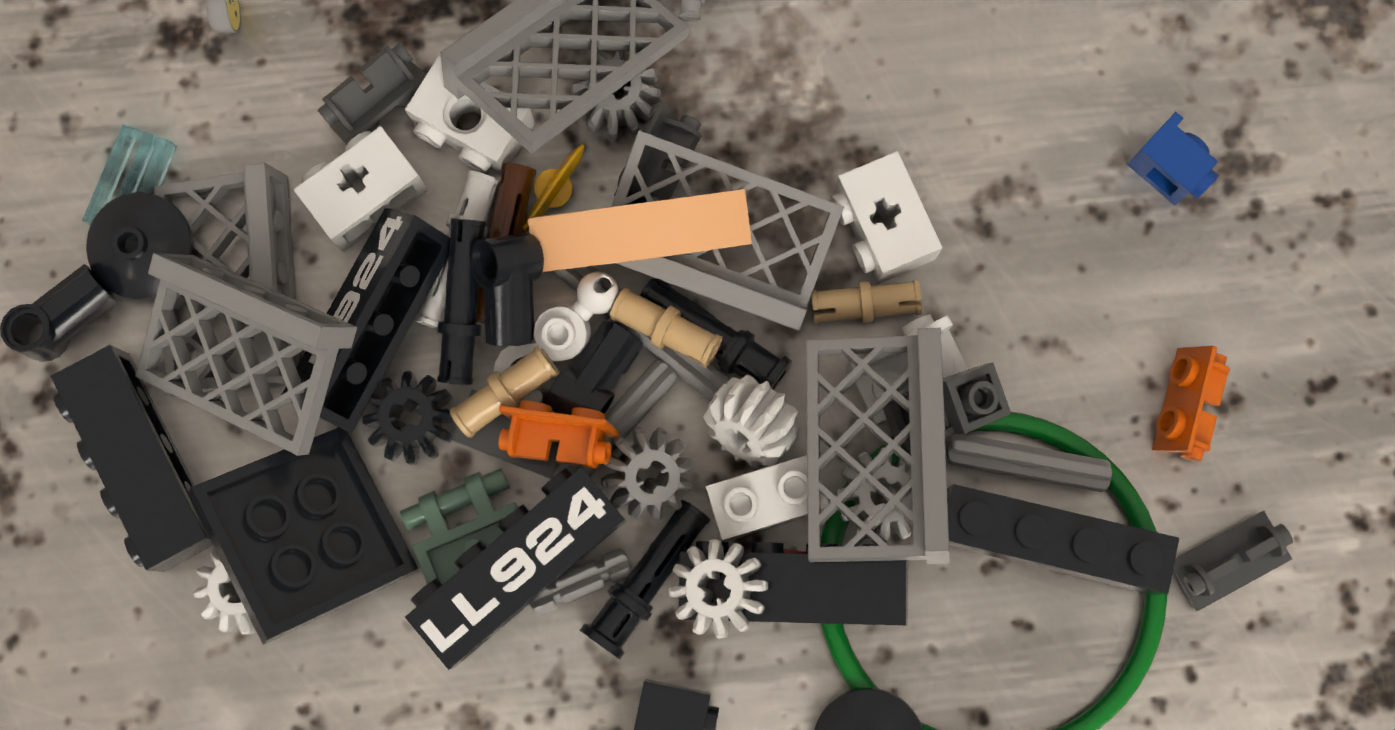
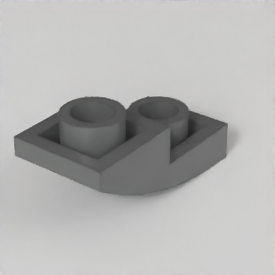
M993 362L943 378L945 438L954 434H966L1011 414ZM908 391L903 393L902 395L909 401ZM892 399L883 410L893 438H895L910 423L909 413ZM910 437L900 446L908 454L911 453Z

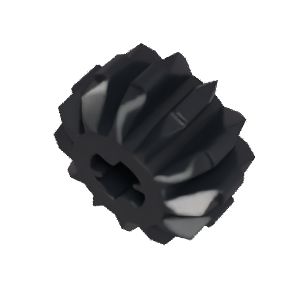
M405 371L401 377V388L387 377L382 380V386L387 392L384 399L376 394L370 396L371 400L369 403L379 408L378 413H368L363 416L362 421L367 426L379 427L370 435L368 441L374 447L386 444L384 449L385 458L395 461L403 452L406 463L416 465L419 460L420 447L428 457L435 459L439 456V452L432 441L436 437L444 442L450 443L452 441L453 435L446 429L441 428L442 423L454 422L449 411L450 409H441L449 403L452 395L447 389L434 393L437 381L432 376L426 375L417 385L415 375L411 371ZM404 410L412 413L415 411V413L421 416V420L417 426L412 424L406 426L400 420V416Z

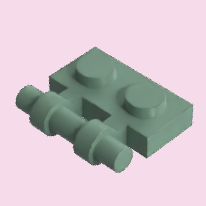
M502 468L484 476L480 472L464 478L465 484L439 495L435 491L418 497L419 503L400 511L401 518L408 531L427 523L431 532V538L412 545L427 584L437 578L443 585L460 570L454 562L464 552L479 541L485 547H488L503 534L498 525L518 506L517 503L513 502L495 510L491 496L510 488ZM473 504L478 518L450 529L446 515Z

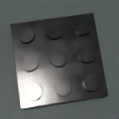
M339 427L314 437L309 455L297 456L284 449L192 486L188 492V496L263 645L407 578L419 569L347 431Z

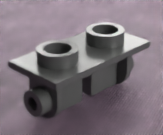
M400 43L392 49L387 45L359 69L371 83L363 90L354 78L350 76L327 96L322 98L325 104L317 111L347 145L358 134L364 131L373 132L378 127L380 119L394 107L409 103L427 74L412 62L413 58Z
M660 101L653 117L645 123L642 132L694 151L702 137L701 133L698 132L702 124L697 119L688 115H682L679 121L666 103ZM646 145L638 168L647 187L677 174L666 170L668 163L672 164L666 152ZM675 156L680 167L686 168L689 161ZM625 167L623 168V170H622L621 173H620V176H619V179H618V186H619V184H620V181H621L623 172H624V170H625ZM636 177L633 179L628 196L641 191ZM679 180L650 193L653 200L671 199ZM643 196L626 205L647 202L645 196Z
M1261 511L1175 558L1173 572L1194 609L1199 611L1292 560L1286 547L1293 543V538L1283 524L1274 527L1265 511Z

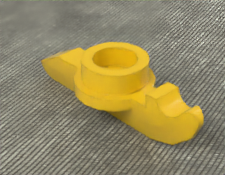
M583 144L572 150L558 169L550 168L545 170L536 178L534 193L537 201L526 215L522 231L526 233L529 230L528 218L544 216L550 207H560L570 200L573 194V183L570 177L580 165L585 150Z

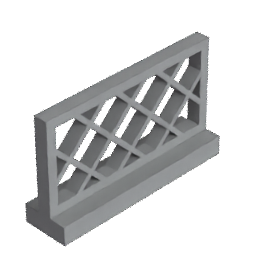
M515 0L440 52L444 87L457 99L466 95L532 154L688 38L689 26L658 0H630V7L598 6V0ZM571 19L592 20V35L560 34V27ZM598 21L630 22L629 36L597 35ZM636 22L658 23L667 32L659 38L636 37ZM531 47L553 48L552 63L520 62V55ZM559 49L591 50V65L558 64ZM597 50L629 51V60L621 66L597 65ZM491 76L512 77V92H487L479 84ZM519 77L551 78V94L518 93ZM558 79L590 80V89L580 96L557 95ZM517 109H550V118L532 131L517 118Z
M638 131L611 207L626 205L645 196L647 202H652L654 200L650 193L677 180H680L687 197L693 196L685 177L706 167L719 172L727 191H734L727 175L748 183L736 190L745 189L747 191L756 186L769 190L779 212L750 225L752 246L760 263L741 272L727 268L718 249L712 250L718 264L697 257L708 251L616 264L800 330L807 312L806 307L844 206ZM647 145L666 152L677 174L647 187L638 168L645 146ZM675 156L697 165L682 171ZM636 177L641 191L628 196L633 179ZM778 194L796 200L799 203L785 209ZM807 205L828 212L829 214L821 235L800 243L788 214ZM782 217L795 247L765 260L752 231ZM817 244L812 260L809 263L804 249ZM795 253H798L807 272L799 294L778 287L769 269L770 265ZM763 269L769 283L748 275Z
M263 162L245 165L244 172L154 186V195L163 197L171 203L173 198L191 196L201 204L188 220V224L192 233L193 248L204 256L203 260L246 279L249 276L251 281L296 300L287 175ZM244 187L245 204L233 220H231L217 209L216 206L229 189ZM209 193L206 199L200 194ZM213 214L227 227L208 250L193 236L208 216ZM245 224H246V232L242 229V228L245 226ZM238 235L247 242L248 257L235 272L219 258ZM177 293L173 308L178 325L180 324L179 309L186 301L184 296ZM219 313L218 315L210 319V323L212 324L213 321L218 317L229 327L225 314ZM196 328L183 336L188 352L193 347L201 354L205 352ZM261 331L250 338L259 363L274 355L265 332ZM169 345L163 348L164 371L167 375L178 369ZM237 346L223 354L225 362L233 354ZM300 353L292 357L295 367L300 362ZM226 363L232 379L242 374L237 373ZM208 364L198 377L203 392L214 391L218 388L210 364ZM279 366L264 373L267 383L285 384ZM249 382V383L245 384L244 386H250L251 383Z
M153 253L148 274L160 279L135 377L297 456L309 455L338 350L352 348L357 327L194 255ZM177 293L184 296L192 316L179 325L173 311ZM219 313H223L232 336L218 344L210 319ZM196 328L205 352L191 360L183 336ZM263 331L267 334L274 355L259 363L250 338ZM169 345L178 369L167 375L157 369L162 350ZM237 346L246 372L232 379L223 354ZM305 350L316 355L310 379L301 383L292 357ZM209 363L218 388L207 394L203 392L196 370ZM279 366L288 391L273 399L264 373ZM250 382L260 408L248 414L244 412L236 390ZM290 402H293L299 418L294 435L285 431L277 411Z
M941 327L918 328V335L806 340L809 561L926 560L927 564H950ZM907 352L908 369L892 385L870 367L883 353ZM869 353L863 360L856 355ZM843 354L856 367L834 387L819 374V355ZM863 373L884 391L865 413H862L843 395ZM907 384L909 386V401L899 393ZM819 386L822 387L828 393V395L821 402L819 398ZM892 399L909 413L910 423L893 440L871 421ZM837 401L857 421L835 442L820 428V417ZM864 427L886 445L866 468L860 465L843 449ZM909 437L911 456L900 447ZM820 439L829 447L821 457ZM893 453L911 468V479L895 495L872 476ZM836 455L859 474L837 497L820 482V471ZM865 482L870 484L888 501L867 524L844 505ZM911 492L912 511L902 503ZM821 494L830 502L822 512ZM896 508L913 524V545H887L873 530ZM837 510L860 530L845 546L821 547V526ZM868 537L876 546L859 545Z

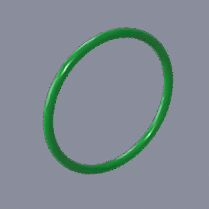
M1011 412L1006 417L970 431H1000L1020 434L1043 441L1065 453L1108 460L1112 468V478L1108 490L1118 501L1130 525L1157 532L1147 507L1124 473L1104 453L1072 431L1048 420L1018 412ZM883 444L870 455L871 458L874 459L886 445ZM895 453L892 454L891 465L900 459ZM847 481L843 488H846L850 482ZM854 500L846 501L844 505L848 508L855 506ZM839 510L825 522L821 543L840 544L842 546L850 521L844 522ZM1145 593L1143 617L1134 648L1122 672L1108 691L1081 715L1052 730H1099L1127 704L1145 678L1159 647L1165 623L1167 594L1150 595ZM820 623L832 659L850 689H879L862 668L852 650L844 625ZM921 722L923 730H937Z

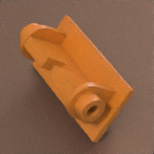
M1216 346L1177 348L1175 360L1169 370L1170 380L1163 408L1156 422L1157 432L1152 448L1153 451L1180 452V457L1196 462L1202 461L1204 453H1210V444L1217 416L1202 411L1204 403L1211 406H1220L1227 375L1230 372V368L1225 365L1227 357L1216 353Z
M520 401L519 408L499 406V412L511 420L510 429L503 428L498 441L499 449L507 451L509 457L548 461L553 441L559 442L556 456L558 463L596 469L599 464L607 465L610 461L611 443L604 442L605 436L613 438L620 436V432L605 419V414L593 409L577 407L572 409L571 415L553 413L551 406L535 401Z

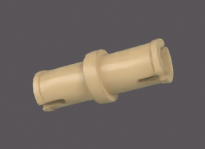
M919 280L871 286L870 281H859V287L822 291L813 290L811 294L814 325L862 319V324L874 323V318L908 314L922 315V304L919 302V300H922Z
M627 287L617 296L610 312V319L619 321L651 338V345L659 349L667 346L698 362L704 368L711 364L722 342V336L715 335L682 318L681 311L677 308L669 306L665 309L635 294Z
M537 346L534 348V351L502 374L495 371L488 376L487 385L458 406H454L449 410L451 417L459 429L467 437L472 438L477 431L502 414L499 412V406L519 408L520 400L552 377L559 375V371L547 353Z

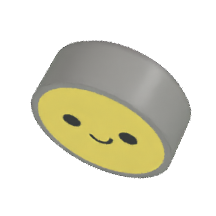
M205 0L207 17L213 31L217 34L237 33L239 31L241 22L239 0Z

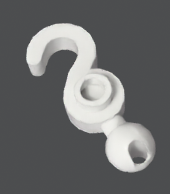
M599 271L591 272L584 276L577 287L578 300L572 306H558L542 313L535 323L533 334L535 340H532L530 344L508 346L502 350L495 361L494 372L498 371L502 374L521 358L534 351V348L537 346L541 347L552 361H563L581 354L591 338L589 319L593 314L600 315L609 312L619 295V288L613 277ZM604 277L611 282V288L608 291L602 287ZM538 387L520 401L542 402L547 394V390L544 387Z

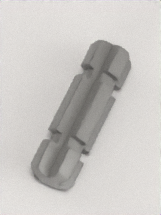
M616 549L602 555V560L599 562H595L593 559L570 569L530 603L533 612L536 615H543L557 609V604L562 601L564 604H568L606 587L605 583L610 580L612 583H616L627 578L632 572V566L626 552L623 549Z

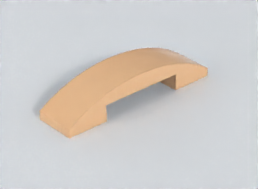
M745 189L528 218L529 232L536 237L543 250L544 266L542 272L752 244Z

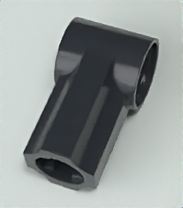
M530 233L477 240L471 249L470 264L475 280L483 287L486 344L494 346H520L532 343V340H534L533 281H536L541 276L544 266L543 250L539 241Z
M83 264L34 303L22 304L10 309L3 317L0 325V334L4 343L12 350L40 362L52 361L65 352L70 339L115 305L117 300L113 292L98 281L91 268ZM43 323L41 337L36 342L29 344L28 335L30 330L35 325Z
M604 319L573 366L568 364L555 379L544 398L543 404L551 406L553 412L571 415L572 409L577 407L593 409L605 414L615 397L613 391L644 347L643 343L618 324Z

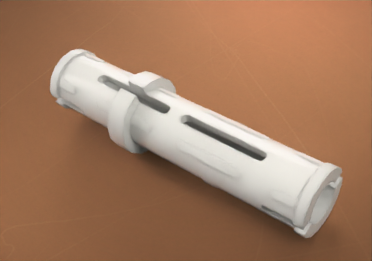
M468 171L455 213L449 214L446 221V226L449 227L448 237L451 234V218L485 221L487 223L500 181L481 172ZM487 226L484 231V239H486L489 231ZM448 259L428 293L416 322L436 330L438 328V321H443Z

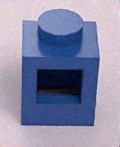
M1176 111L1127 164L1174 206L1188 194H1191L1197 200L1219 177V174L1212 169L1218 161L1209 154L1210 150L1202 139L1192 133H1184L1177 127L1184 118Z

